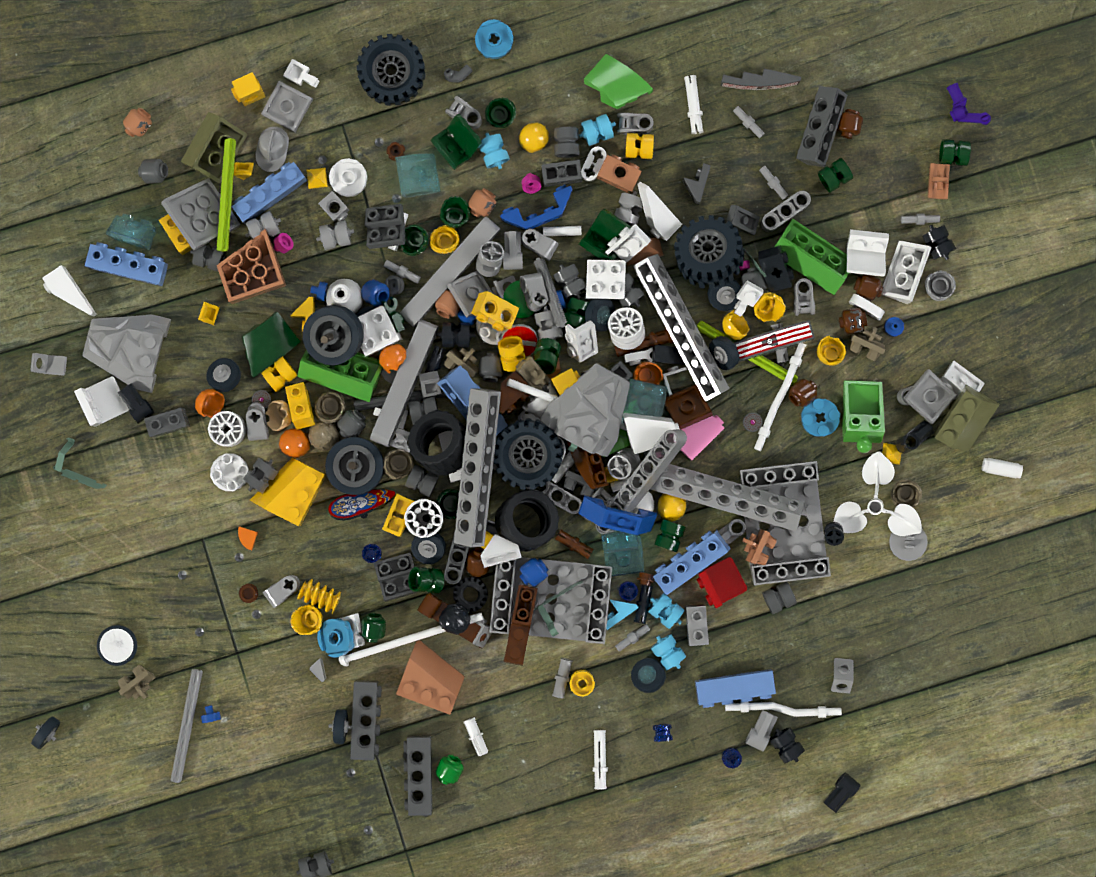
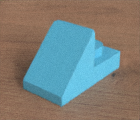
M609 599L618 612L614 614L612 611L608 614L606 629L608 630L638 609V606L635 603Z

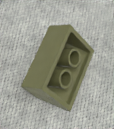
M208 112L181 162L221 184L225 139L231 138L236 140V157L248 134L222 117Z
M965 385L936 429L935 439L951 448L968 452L1000 404L970 386Z

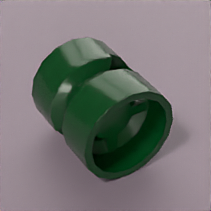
M942 139L939 150V163L951 165L955 162L958 166H968L971 153L970 141L959 140L955 143L954 140Z
M842 158L831 163V167L826 166L817 172L821 183L829 193L839 188L840 183L846 184L853 179L849 166Z
M569 298L566 306L568 312L564 313L567 321L565 325L569 324L576 329L585 324V311L589 302Z
M542 338L536 344L533 360L546 375L556 371L561 350L560 344L550 338Z
M663 519L660 526L662 533L657 535L654 545L678 552L680 547L678 539L683 537L686 527Z
M414 567L408 577L409 588L413 592L427 591L428 593H440L444 586V574L440 569Z

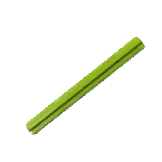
M231 138L225 139L217 237V250L221 252L228 251L236 150V140Z
M700 321L697 325L699 332L711 339L725 336L733 341V343L738 342L703 321ZM764 356L748 359L778 378L785 379L788 370ZM794 375L791 385H794L798 380L797 375Z

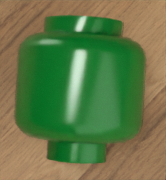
M448 755L440 759L435 773L441 783L449 785V783L453 784L459 780L464 769L460 758Z

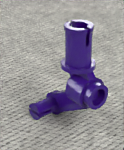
M958 83L947 87L954 102L952 104V111L949 112L954 122L981 123L983 125L990 123L991 116L986 112L968 113L965 107L967 98L963 96Z

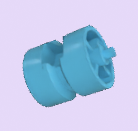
M607 114L596 117V121L590 119L581 122L583 131L579 134V137H584L588 146L599 143V139L605 141L614 138L612 129L613 126H616V123H611Z
M485 133L486 137L481 140L482 144L479 149L486 154L484 156L486 167L493 168L498 166V169H502L501 165L510 160L508 152L502 149L504 145L500 134L489 135V133Z
M663 593L659 598H651L653 605L648 612L656 619L660 618V622L665 627L670 629L674 624L678 623L680 625L682 623L680 616L685 610L677 603L672 604V599Z
M671 634L664 638L658 635L656 637L658 641L651 647V650L657 657L662 658L660 662L664 669L667 671L672 667L681 668L679 664L686 658V655L682 649L675 647L676 640Z

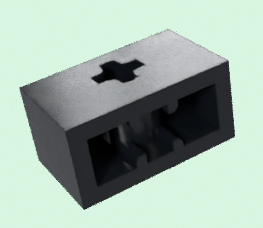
M781 245L758 251V260L762 271L766 275L764 278L769 292L792 287L794 274L792 268L787 266L789 262L786 251H782Z

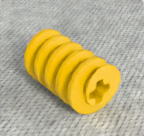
M310 579L302 585L297 599L300 600L304 596L305 603L311 600V606H315L318 603V609H322L325 606V612L328 613L332 609L333 615L339 603L341 592L339 591L334 595L333 588L327 592L326 585L320 589V582L313 586V579Z

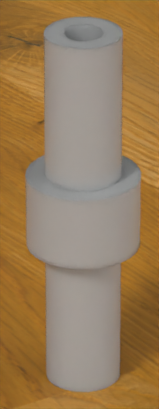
M739 106L733 110L743 121L742 124L747 129L750 128L759 139L765 134L755 124V120L748 116Z
M763 166L759 171L768 181L767 184L777 192L782 200L785 199L788 194L779 184V179L776 176L774 177L766 166Z
M920 213L916 214V216H901V224L916 223V225H925V223L940 222V215Z
M388 260L384 264L385 268L397 273L396 275L401 278L405 277L417 284L421 279L420 276L408 271V268L403 265L398 266Z
M645 624L635 632H630L615 647L620 652L631 643L635 644L639 641L638 638L650 631V628Z

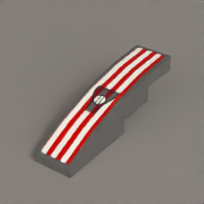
M764 68L762 76L743 72L741 79L723 75L720 86L747 90L779 89L798 85L801 77Z
M810 320L753 336L734 344L738 349L740 362L792 347L795 344L814 340L815 336Z

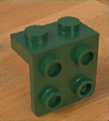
M460 114L454 116L448 127L430 140L454 170L469 161L482 144L479 135L471 129L467 120Z
M602 209L591 228L579 242V245L600 260H615L618 255L614 251L608 255L605 253L609 248L607 244L615 236L619 238V233L625 227L630 229L631 226L607 209Z

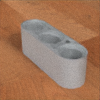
M799 191L768 212L760 222L761 228L766 232H772L803 211L810 204L811 197L809 193ZM798 196L804 197L806 200L805 205H799L796 198ZM782 207H787L790 210L789 216L782 215ZM772 218L775 225L768 227L765 224V219Z

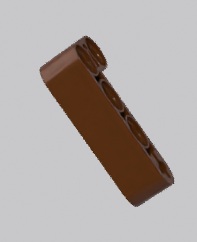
M427 593L417 610L428 618L439 622L442 610L449 604L433 594ZM472 623L468 626L467 630L459 635L473 644L481 626ZM486 633L481 636L480 642L485 640Z

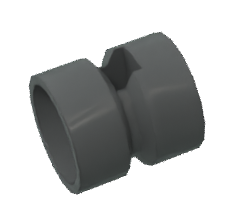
M559 127L554 129V140L558 142L554 145L555 157L571 158L579 156V144L576 143L579 139L578 128Z
M435 396L424 398L422 403L419 400L408 402L413 426L423 415L438 410Z
M415 464L405 487L413 491L418 489L420 494L430 498L440 476L430 472L426 473L425 468Z
M788 582L777 585L775 590L770 588L762 592L772 615L782 611L783 606L789 608L797 604Z

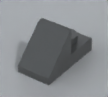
M703 164L702 168L698 167L695 179H698V181L687 178L682 180L694 203L697 205L700 204L711 165Z
M731 205L726 223L730 221L733 224V228L736 227L738 231L755 235L760 217L737 205Z

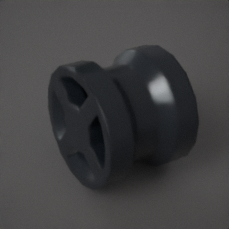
M830 522L825 526V541L832 546L841 544L844 540L842 525L838 522Z

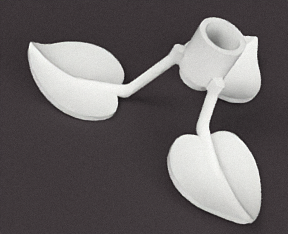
M880 451L872 454L867 459L862 470L864 481L867 484H875L874 498L868 503L867 509L861 511L857 503L845 502L838 507L833 522H838L842 525L843 533H856L865 528L867 524V518L863 515L864 513L870 512L873 515H878L883 512L892 515L888 519V527L895 535L908 536L919 534L922 530L921 520L912 506L898 504L893 512L884 509L883 501L878 498L879 484L886 485L890 483L895 474L893 464Z

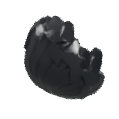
M450 604L442 610L439 616V625L447 633L459 635L467 630L470 625V615L462 605Z

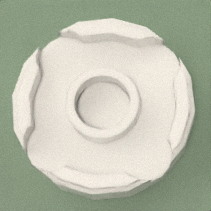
M350 158L338 161L333 165L329 174L330 184L334 191L345 197H352L361 193L366 187L368 180L367 172L363 165L357 160Z

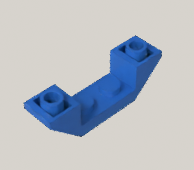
M563 185L555 189L556 192L553 193V196L558 206L556 209L554 206L544 210V214L539 216L533 214L526 217L527 221H523L519 209L510 207L502 211L503 214L500 215L501 220L526 231L563 216L572 194V187Z
M585 495L578 512L581 516L600 527L633 535L651 532L657 517L656 512L638 509L636 514L606 507L603 500Z

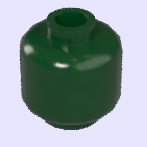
M368 613L362 618L361 636L371 643H376L385 636L386 620L381 614Z

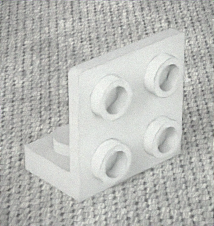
M850 229L847 242V272L885 276V252L889 234Z
M587 260L586 299L589 301L593 299H624L626 262L624 260Z
M379 306L358 317L364 332L361 349L365 357L384 349L388 345L403 340L400 332H396L384 306Z
M113 376L86 389L79 388L74 391L90 426L96 427L129 410L118 394L120 388Z

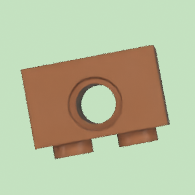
M607 155L597 175V179L632 194L642 172L639 170L640 167L633 163L626 164L621 162L622 158L616 155ZM623 169L625 176L619 178L615 175V171Z

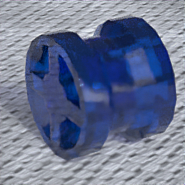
M368 544L362 550V557L368 563L377 562L382 556V550L376 544Z
M626 581L620 585L618 592L622 599L631 601L637 597L638 588L633 582Z
M672 724L653 725V730L655 731L654 742L673 740V736L670 734Z
M727 748L722 753V761L726 767L734 769L741 764L742 756L737 749Z

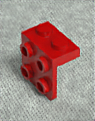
M727 557L697 574L699 578L696 581L701 589H705L707 593L705 598L709 606L713 605L714 608L722 606L726 601L747 591V586L731 557Z

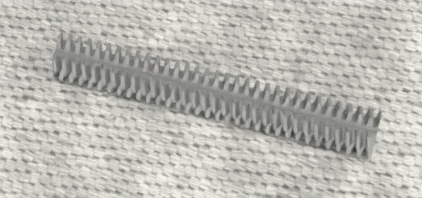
M538 257L534 264L537 272H540L543 277L548 304L557 327H564L565 323H567L566 317L562 311L563 309H561V303L558 301V295L555 293L556 289L545 258Z

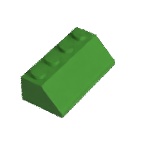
M794 219L791 220L774 246L781 245L782 251H786L789 260L787 265L793 270L800 272L810 281L815 282L833 295H835L849 274L847 272V254Z
M306 350L300 361L297 377L370 402L378 385L383 367L378 359L370 356L365 357L361 353H357L342 364L326 365L315 360Z

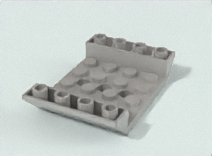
M817 461L740 470V484L805 502L801 515L806 516L808 520L805 526L798 525L797 531L786 528L782 529L779 526L770 524L769 529L766 531L770 532V535L777 542L773 549L764 546L761 552L769 556L766 565L749 562L754 585L831 576L829 557L826 556L817 480H819ZM744 517L746 539L749 540L752 533L758 534L760 521Z
M522 557L496 564L489 632L509 634L519 585L538 588L535 608L544 603L543 601L546 600V596L549 593L557 595L574 583L583 581V583L574 586L571 590L557 597V601L554 604H543L547 613L551 612L554 614L555 620L553 624L559 634L554 637L550 634L545 621L538 609L533 611L529 635L605 644L612 567L541 559L549 569L547 571L548 576L551 574L557 575L559 582L556 585H550L547 576L537 586H532L530 583L526 585L519 577L522 574L520 567L531 558Z

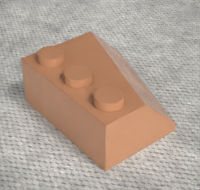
M266 229L217 265L228 301L231 304L286 286L275 250Z
M417 640L396 695L450 715L465 676L438 656L421 640Z

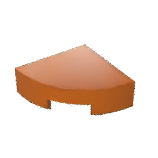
M239 526L238 536L240 542L244 547L252 551L258 532Z

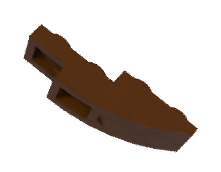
M567 441L568 447L571 446V442ZM577 447L574 452L570 451L577 469L591 489L608 486L601 455L597 453L591 454L580 447Z
M524 585L518 586L504 657L505 663L523 666L538 588Z

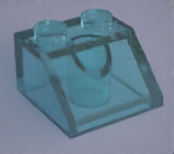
M411 154L395 157L403 198L441 192L434 154Z
M123 214L122 217L116 215L107 229L106 235L114 240L150 250L157 229L152 226V222L144 219L138 222L133 220V216Z
M630 378V386L623 413L661 417L665 405L667 387Z
M625 532L601 534L605 566L612 567L611 577L645 572L640 534L633 535Z

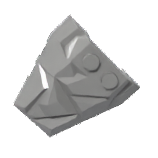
M153 314L92 319L82 356L127 385L132 383L137 390L153 393L157 377L154 373L163 338H167L171 319Z
M596 363L580 376L576 383L570 388H566L563 394L549 403L540 420L546 426L553 429L554 433L587 452L608 457L618 440L630 382Z

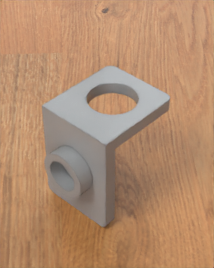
M514 276L507 277L498 282L496 280L493 281L494 287H492L494 295L504 299L503 285L506 282H515Z
M33 353L31 372L64 376L67 357ZM38 358H41L42 360V366L40 369H38L36 366Z
M679 366L667 369L668 373L663 374V382L668 396L672 395L667 377L688 370L687 367L679 369Z
M484 618L481 621L475 622L481 626V629L473 641L475 646L481 648L485 646L492 634L489 632L490 626L486 624L487 620ZM486 633L485 640L480 642L481 636Z
M835 658L834 679L831 691L850 693L854 681L853 660ZM846 684L847 687L839 688L837 687V685Z

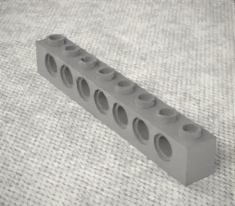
M655 254L635 264L633 267L705 402L729 390L727 382L659 255Z
M470 388L458 509L456 513L457 519L454 532V543L468 547H481L485 544L500 391Z
M672 464L667 466L650 488V490L793 531H797L805 503Z

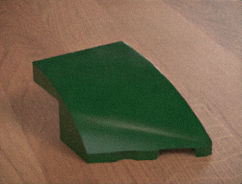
M274 312L263 323L254 325L242 336L243 345L246 348V358L249 361L251 377L260 374L301 342L278 312Z

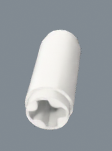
M984 458L982 471L1016 479L1021 478L1023 465L993 458Z

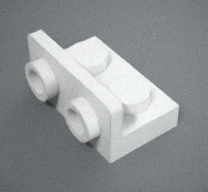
M634 224L630 229L625 227L619 233V238L615 236L607 244L609 248L605 253L608 255L614 251L621 260L627 263L648 245L651 239Z
M588 321L576 329L569 324L565 325V338L568 344L567 352L571 358H575L581 363L598 353L595 324L592 321Z
M955 361L949 365L944 375L940 378L957 394L955 399H957L965 385L980 392L985 384Z

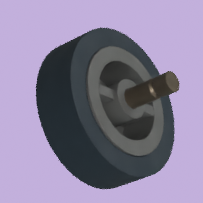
M329 305L315 311L308 317L303 328V342L306 350L315 360L326 365H338L346 362L358 353L363 343L364 332L359 318L354 312L343 306Z
M350 437L339 441L331 448L326 458L325 469L330 483L337 490L345 494L361 495L370 492L380 483L384 474L383 456L380 450L372 442L363 438Z

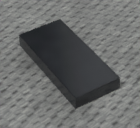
M653 345L652 362L686 365L676 347Z

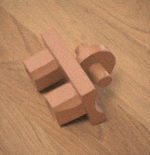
M930 164L928 198L948 199L950 165Z
M760 529L757 535L752 533L749 540L743 538L742 542L746 543L744 551L749 553L746 561L753 564L766 565L769 556L761 552L764 546L773 549L777 542L770 535V532Z

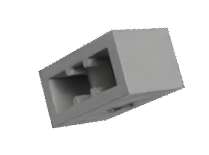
M685 606L688 645H709L706 606Z

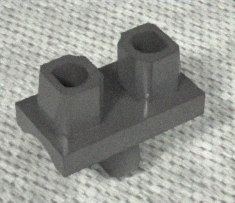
M577 468L575 473L567 470L564 477V490L573 493L577 484L583 487L580 494L581 497H584V495L591 497L593 492H596L597 488L591 489L583 477L578 475L580 472Z

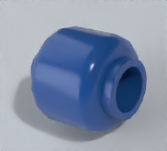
M369 280L362 287L361 297L366 303L379 307L382 306L381 301H388L390 291L384 283L377 280Z
M531 558L520 567L522 574L519 577L526 585L530 583L532 586H537L547 578V571L549 569L540 558L538 560Z

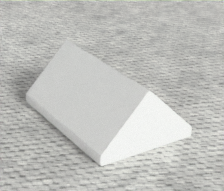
M899 241L884 281L881 295L905 304L911 303L931 247Z

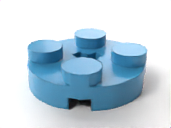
M494 19L482 23L475 35L476 47L485 58L498 59L504 57L511 51L513 44V34L510 27ZM491 35H495V37L500 38V40L497 41V44L489 42V40L491 39Z
M815 399L808 406L804 407L801 412L803 428L812 436H827L833 433L839 425L840 413L835 404L827 399ZM823 413L825 421L818 423L815 415Z
M334 618L323 623L324 625L318 631L317 639L320 649L329 654L328 656L334 658L341 657L354 648V635L351 624L348 621ZM335 633L338 636V642L336 640H333V636H335Z

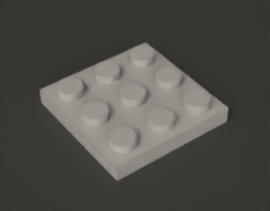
M209 178L161 202L193 251L216 240L218 237L221 195ZM232 211L230 232L241 225Z

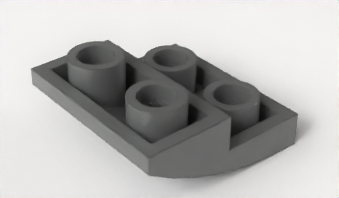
M402 204L366 208V246L369 249L405 245V220Z
M411 552L374 563L385 602L418 593L411 591L408 584L409 573L415 567Z

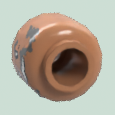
M142 108L130 110L123 120V125L126 128L125 132L132 137L135 135L143 136L152 125L150 114Z
M485 188L476 190L468 202L471 208L470 212L478 218L480 216H489L496 206V196Z

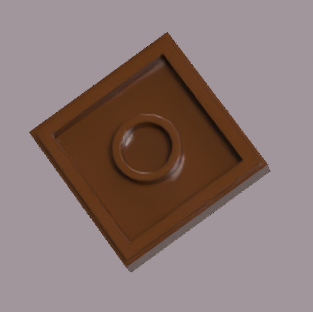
M696 384L662 399L668 414L674 424L678 423L680 430L713 416L710 407L705 402Z

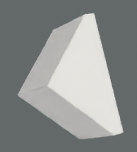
M496 534L480 555L484 568L522 558L517 544Z

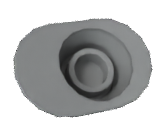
M266 128L259 137L256 161L258 166L267 172L279 170L286 160L289 137L282 128Z

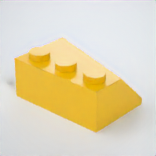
M292 457L279 470L273 481H268L269 486L262 494L258 491L250 501L297 526H301L326 474Z

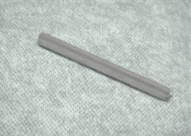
M192 669L171 775V781L175 783L182 781L203 673L200 669Z

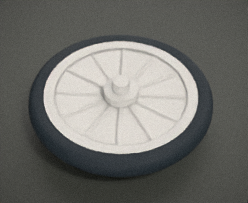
M113 625L101 632L97 640V652L100 658L113 666H121L130 662L137 651V639L134 633L121 625Z

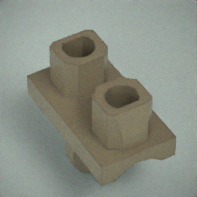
M875 327L871 331L864 329L862 334L853 333L851 336L850 350L859 354L862 347L865 346L869 348L866 357L873 361H876L880 354H884L886 349L885 345L880 343L882 336L876 334L877 328Z
M454 347L447 353L446 356L448 357L444 365L448 369L453 370L456 365H461L469 373L470 378L479 372V367L475 365L477 359L473 356L475 352L473 348L469 352L462 348L459 352Z
M531 357L521 360L516 366V371L533 388L541 390L551 381Z
M138 665L133 669L136 678L131 681L128 676H124L118 680L121 688L118 692L127 699L132 696L134 699H137L139 696L146 699L148 697L146 691L151 688L149 683L156 679L153 673L147 671L142 665Z

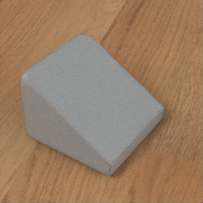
M437 371L419 374L423 398L442 394L441 388L437 384L440 381Z
M321 657L309 670L323 682L327 677Z

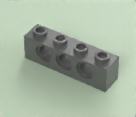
M819 86L796 159L806 165L825 167L848 96L846 93L838 88Z
M354 681L351 760H374L375 755H379V744H376V736L380 735V725L377 724V717L381 715V705H378V698H381L382 686H378L379 681ZM363 697H371L372 705H364L362 702ZM362 716H370L371 724L364 725L361 720ZM368 735L371 739V742L369 744H363L361 742V736Z
M431 735L408 736L407 741H404L403 745L404 752H407V760H404V772H408V779H404V791H408V799H405L404 802L405 811L408 810V816L432 815ZM413 752H421L423 759L420 761L414 760L412 757ZM421 771L423 778L421 780L414 779L413 772ZM420 790L424 796L422 799H416L413 796V792Z

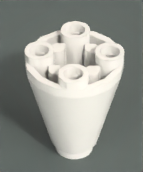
M336 280L327 289L326 304L327 306H343L357 313L363 305L362 289L353 280ZM338 291H344L345 294L342 298L338 297Z
M419 499L411 503L404 515L405 525L413 535L420 538L435 535L441 529L443 523L442 510L434 501ZM425 514L430 517L428 522L423 521L422 517Z

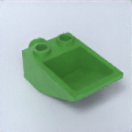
M844 380L843 442H857V449L861 453L869 452L872 448V443H882L885 424L882 382Z

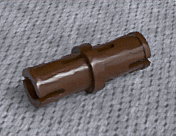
M562 529L560 530L555 540L569 547L570 551L574 550L586 559L590 557L589 553L593 552V548L579 541L578 537L574 538Z

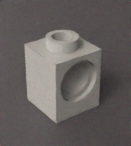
M333 191L318 203L335 223L343 221L348 216L347 212L350 211ZM333 204L340 205V210L337 213L330 211Z

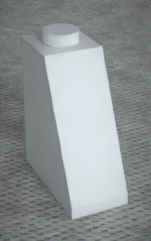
M623 413L622 416L634 454L652 449L667 430L679 429L678 423L674 424L671 418ZM674 434V436H673L674 442H676V436H675V434Z

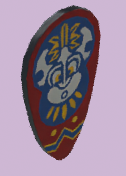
M371 490L361 495H343L331 502L328 512L336 520L345 521L357 517L364 519L367 518L368 513L391 502L396 497V493L391 490Z

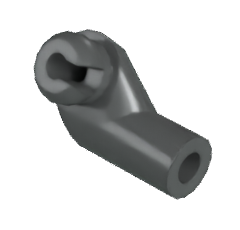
M466 64L460 71H454L451 68L446 69L444 76L449 82L460 83L473 70Z

